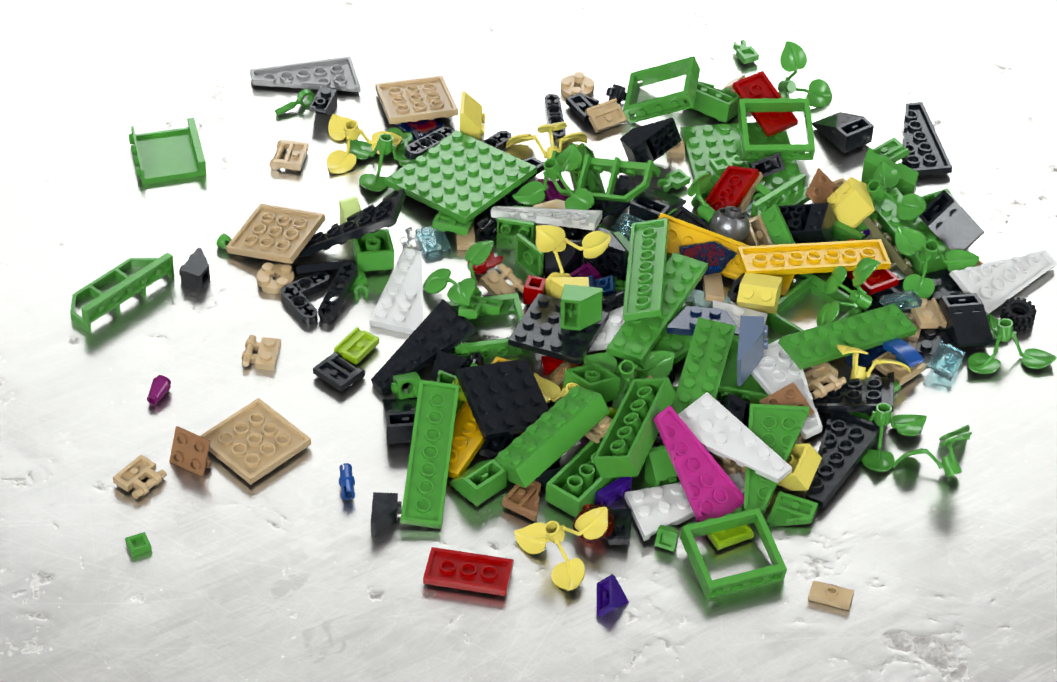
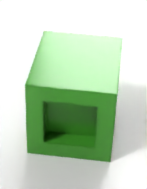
M416 372L393 376V383H391L392 393L399 400L417 397L421 380L420 376ZM405 383H409V387L402 390V386Z

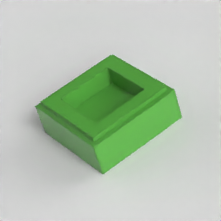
M145 532L125 538L132 557L152 551Z

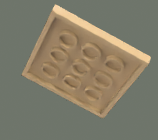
M442 75L375 84V90L389 124L417 122L418 120L426 119L434 120L441 117L450 118L458 115V108Z
M260 203L226 246L227 253L292 264L326 220L323 213Z
M257 398L200 435L211 440L209 452L250 485L312 444L309 436L260 398Z

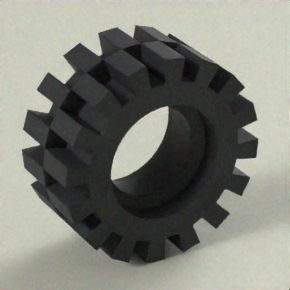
M1013 297L1003 303L1000 319L1007 318L1012 320L1014 331L1017 329L1023 331V328L1028 330L1034 324L1036 316L1035 305H1032L1031 301L1026 302L1027 299L1025 298L1020 300V297H1017L1015 300Z

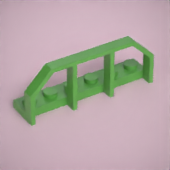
M553 150L551 158H556L559 153ZM585 154V157L582 156L581 165L577 168V170L581 171L576 191L585 187L589 170H593L596 173H603L605 171L611 173L606 194L591 192L594 199L628 203L649 188L652 176L659 177L661 170L652 160H648V163L623 161L619 157H615L614 160L594 158L589 154ZM619 173H625L632 177L636 175L644 177L643 182L626 195H613ZM551 179L562 196H570L567 190L562 189L557 179Z
M167 252L159 258H129L72 294L71 320L87 332L92 331L91 323L111 310H114L116 313L121 312L120 304L137 293L144 297L146 295V287L163 276L175 277L173 256ZM131 267H143L131 276L124 273ZM114 278L122 281L105 293L98 290ZM91 294L95 299L81 307V317L76 313L77 302Z

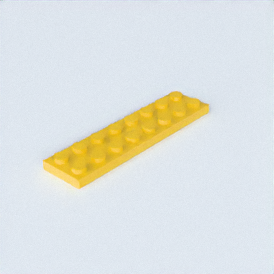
M660 213L658 219L668 218L669 221L667 255L672 256L674 252L683 255L685 250L689 248L697 249L695 246L702 245L701 251H694L698 253L694 259L707 263L708 256L705 255V258L704 256L701 257V252L708 254V250L711 251L714 245L709 244H715V252L719 254L725 252V255L713 254L711 260L714 262V258L717 256L718 264L708 266V269L719 272L721 275L737 280L744 273L737 249L738 247L749 245ZM704 244L709 245L708 250L703 247ZM795 274L773 275L783 277L780 297H784L788 293Z
M881 239L741 246L737 249L744 274L746 272L773 276L832 272L837 266H843L847 271H854L857 264L866 257L881 263L875 270L890 269L891 266Z
M496 356L492 363L510 360ZM466 401L455 416L448 476L452 478L459 477L465 472L486 440L483 439L469 404Z

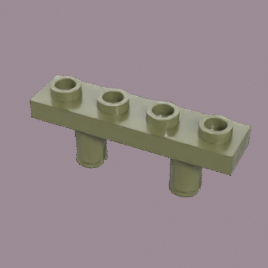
M866 217L863 222L870 230V234L864 240H882L886 252L890 255L891 266L889 270L893 272L899 268L907 276L915 274L911 269L913 264L908 258L901 256L896 244L892 245L891 241L893 239L887 232L883 233L881 231L882 225L876 219L873 221L870 217Z

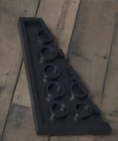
M404 188L399 190V194L391 199L389 196L383 198V201L376 207L370 205L347 217V222L338 225V223L332 225L326 233L319 232L313 235L300 252V258L306 255L311 256L320 250H328L337 244L342 245L354 238L359 239L365 234L375 233L384 227L394 226L407 195Z
M894 372L887 373V376L878 378V375L870 376L869 380L861 381L858 378L846 380L847 383L842 385L837 391L832 390L823 398L813 399L817 412L822 413L876 411V406L879 403L889 404L892 407L893 413Z
M830 412L826 423V430L823 433L818 454L822 459L806 492V500L816 502L819 507L824 508L878 440L880 426L847 412Z

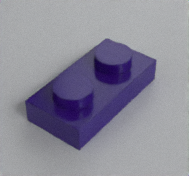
M620 477L597 491L595 507H610L614 502L624 497L625 492L631 491L632 478Z

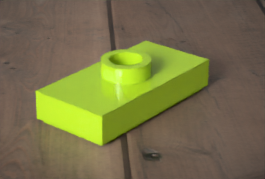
M743 525L711 533L707 537L715 548L720 550L753 538L754 532L749 525Z

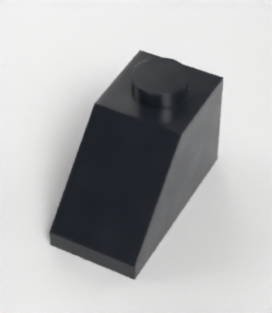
M373 492L371 537H376L397 522V514H401L402 501H398V493Z

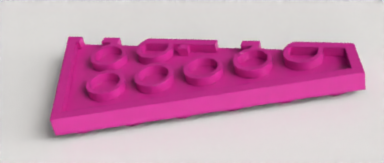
M670 405L653 418L697 522L705 521L708 518L723 517L728 513H732L744 503L743 493Z

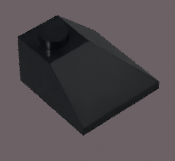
M569 240L582 247V240ZM566 244L565 250L558 252L564 273L570 274L581 267L582 251ZM553 251L544 253V278H547L553 272L560 273Z

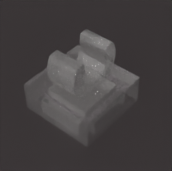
M412 227L405 229L407 236L399 239L403 248L412 249L413 247L414 250H423Z

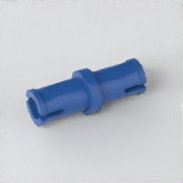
M343 463V465L339 466V485L342 488V498L351 500V498L355 497V478L352 476V465Z

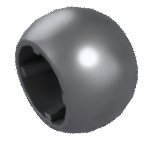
M727 206L726 208L718 209L712 215L709 227L712 232L742 242L748 235L750 223L747 215L740 208Z

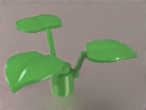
M786 41L780 56V64L785 71L793 73L785 77V80L779 82L778 93L782 98H789L788 94H792L795 91L807 92L806 98H809L810 106L819 108L828 105L833 95L826 81L815 79L810 82L808 90L797 88L795 82L790 80L797 74L798 69H803L806 66L807 55L801 46L794 42Z
M380 134L379 141H377L373 151L371 148L372 144L368 142L350 140L349 153L356 155L357 159L365 160L369 156L374 157L377 150L380 153L377 174H363L359 178V184L365 189L381 192L388 188L385 185L386 177H380L384 155H388L392 151L394 159L398 160L401 166H405L412 161L405 157V151H395L393 136L390 134Z
M574 143L565 148L556 158H549L544 162L543 166L546 171L543 172L544 186L539 181H532L525 184L517 193L512 195L517 202L526 206L539 204L546 197L544 191L547 189V178L549 177L553 180L559 178L570 195L565 201L566 209L588 210L594 205V197L589 190L580 188L573 194L561 176V172H564V170L573 171L582 163V155Z
M881 161L873 175L872 181L867 185L874 208V199L881 200L887 196L899 206L897 215L901 220L911 221L920 216L927 208V204L921 196L913 193L903 196L902 201L898 202L888 194L887 189H892L897 185L900 175L895 168ZM875 212L868 216L873 221L878 219V215ZM862 222L855 230L862 232L868 230V227Z
M707 171L691 183L688 195L690 197L695 195L691 201L693 207L701 203L697 209L698 215L696 216L710 225L712 215L716 211L705 202L706 197L714 187L710 182L711 173ZM678 208L673 209L667 215L673 216Z
M902 226L897 227L895 234L897 250L905 256H913L916 252L921 253L923 251V256L926 259L922 277L918 274H911L903 282V290L909 299H928L933 294L935 283L932 279L925 278L929 261L936 259L938 255L943 264L948 265L947 269L949 272L957 269L958 271L971 266L975 267L979 261V256L959 249L948 251L944 258L941 253L942 249H939L937 241L932 239L926 241L925 235L918 230Z
M492 240L480 241L473 244L467 250L465 259L469 262L468 266L472 278H466L457 283L449 278L451 275L449 269H437L425 280L423 284L425 291L429 294L439 293L447 286L448 282H451L453 286L447 292L448 299L455 304L469 306L472 295L480 297L482 295V292L476 285L478 281L475 278L473 264L480 265L490 255L495 242Z
M866 257L857 264L853 271L854 278L852 282L853 286L857 287L858 290L853 291L842 284L847 276V270L843 266L834 268L831 276H829L825 283L824 291L826 294L832 295L840 286L850 293L849 299L851 303L832 301L831 304L826 303L818 313L817 326L834 322L840 310L839 305L851 306L855 309L858 306L863 310L870 307L872 297L867 295V292L860 286L881 264L879 261Z
M989 313L987 319L993 339L997 338L993 354L991 356L986 353L971 355L968 359V369L980 374H990L997 371L1001 365V362L995 359L999 342H1007L1012 337L1019 355L1023 357L1022 364L1028 368H1044L1053 363L1057 357L1036 348H1028L1023 353L1017 340L1016 332L1013 331V321L1007 318L999 320Z
M662 350L652 351L641 365L643 369L639 368L638 365H634L631 360H624L617 367L615 357L608 353L586 355L584 357V365L596 362L615 375L620 372L621 377L627 382L628 390L630 380L635 377L636 370L641 373L647 372V376L651 375L652 378L668 377L673 368L675 353ZM626 393L618 394V399L613 400L612 408L618 410Z
M887 403L877 404L876 411L872 412L870 418L865 413L847 412L870 422L874 419L876 424L880 426L877 450L870 449L861 460L864 466L879 472L890 470L895 462L894 455L891 452L881 451L884 427L891 423V427L897 428L899 434L916 436L923 430L927 415L898 414L893 416L892 407Z
M961 426L939 438V440L947 438V440L940 444V447L948 445L950 455L941 458L942 463L927 448H920L901 455L894 462L893 469L906 457L916 454H927L938 465L939 469H944L947 478L961 473L962 470L954 455L953 444L962 439L970 440L972 432H969L970 426Z

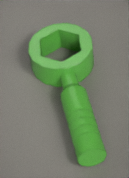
M303 89L297 95L296 101H291L276 109L275 113L277 116H280L295 108L298 104L308 107L311 105L315 95L311 90Z

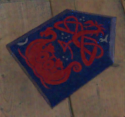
M436 119L397 124L404 132H411L415 141L444 127Z
M717 241L679 246L681 255L708 263V269L704 275L721 273L729 261L737 255L735 251Z

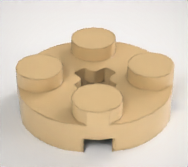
M576 72L574 75L561 79V94L565 98L578 93L592 97L595 83L591 78L584 76V73Z
M267 262L262 265V268L257 273L258 287H262V291L269 294H281L282 287L294 282V273L292 267L288 264H272Z

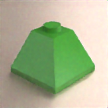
M518 233L516 235L515 263L532 276L543 278L544 253L537 249L534 240Z

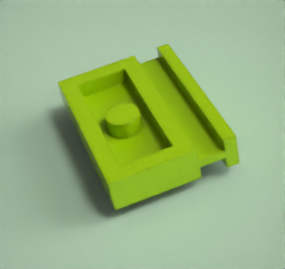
M356 327L334 347V352L357 365L379 344V337L365 330L361 331L359 327Z

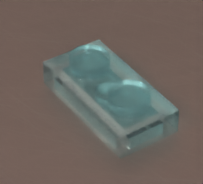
M913 290L883 295L879 301L883 306L895 303L900 310L918 308L922 304V300Z

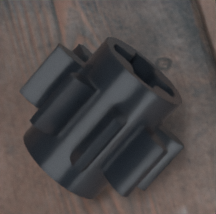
M613 84V87H608L606 96H609V100L616 98L617 103L621 105V102L626 99V88Z
M486 217L476 224L479 227L476 230L477 235L481 239L491 240L497 237V222Z

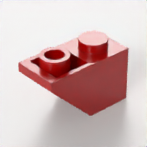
M528 275L524 285L523 304L531 305L538 293L545 295V281L547 278Z

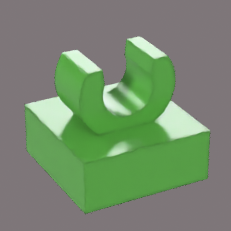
M759 183L755 187L758 193L754 195L753 200L756 202L772 191Z
M660 525L657 531L655 546L674 552L677 548L680 530H676V527Z

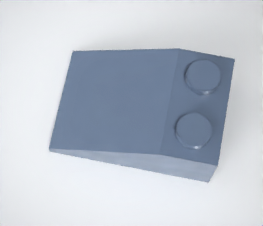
M741 316L737 354V386L743 385L762 360L764 349H768V338L764 337H768V325H764V317Z

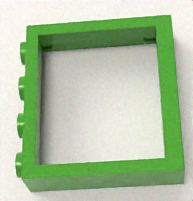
M694 56L630 74L623 109L630 124L694 107L700 67ZM686 75L683 91L637 103L640 87Z
M809 98L739 99L737 110L743 161H756L779 152L782 160H813L815 142ZM746 112H804L808 144L749 145Z
M811 274L805 280L803 279L795 288H791L784 297L779 298L777 313H767L765 325H768V327L783 336L803 331L802 328L782 316L810 293L830 304L832 301L851 303L848 294L839 289L832 295L826 294L824 291L826 281ZM839 305L840 310L846 313L840 319L850 317L851 311L855 308ZM857 306V310H860L861 313L865 312V310Z
M518 293L486 297L504 301L500 314L515 312L518 323L524 316ZM446 301L458 312L460 305L452 301ZM480 312L478 317L487 316L488 314H486V312ZM509 338L463 343L452 349L453 353L466 358L472 352H474L476 357V353L479 352L482 354L483 359L531 353V351L508 345Z
M760 508L746 509L735 514L728 513L723 517L708 518L705 521L688 523L682 527L680 539L706 599L784 580L787 568ZM754 523L772 565L712 580L694 537Z

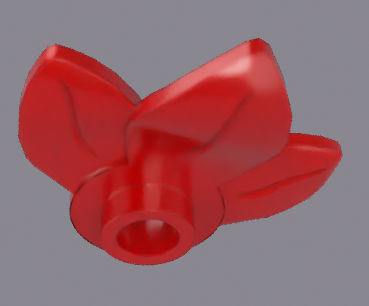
M491 251L483 263L480 265L473 264L474 273L484 274L489 268L499 265L503 261V256L495 257Z

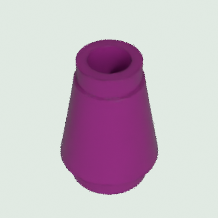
M158 375L153 379L147 397L149 403L157 405L170 390V379L163 375Z

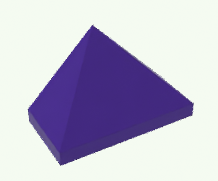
M613 574L597 583V616L599 618L629 603Z

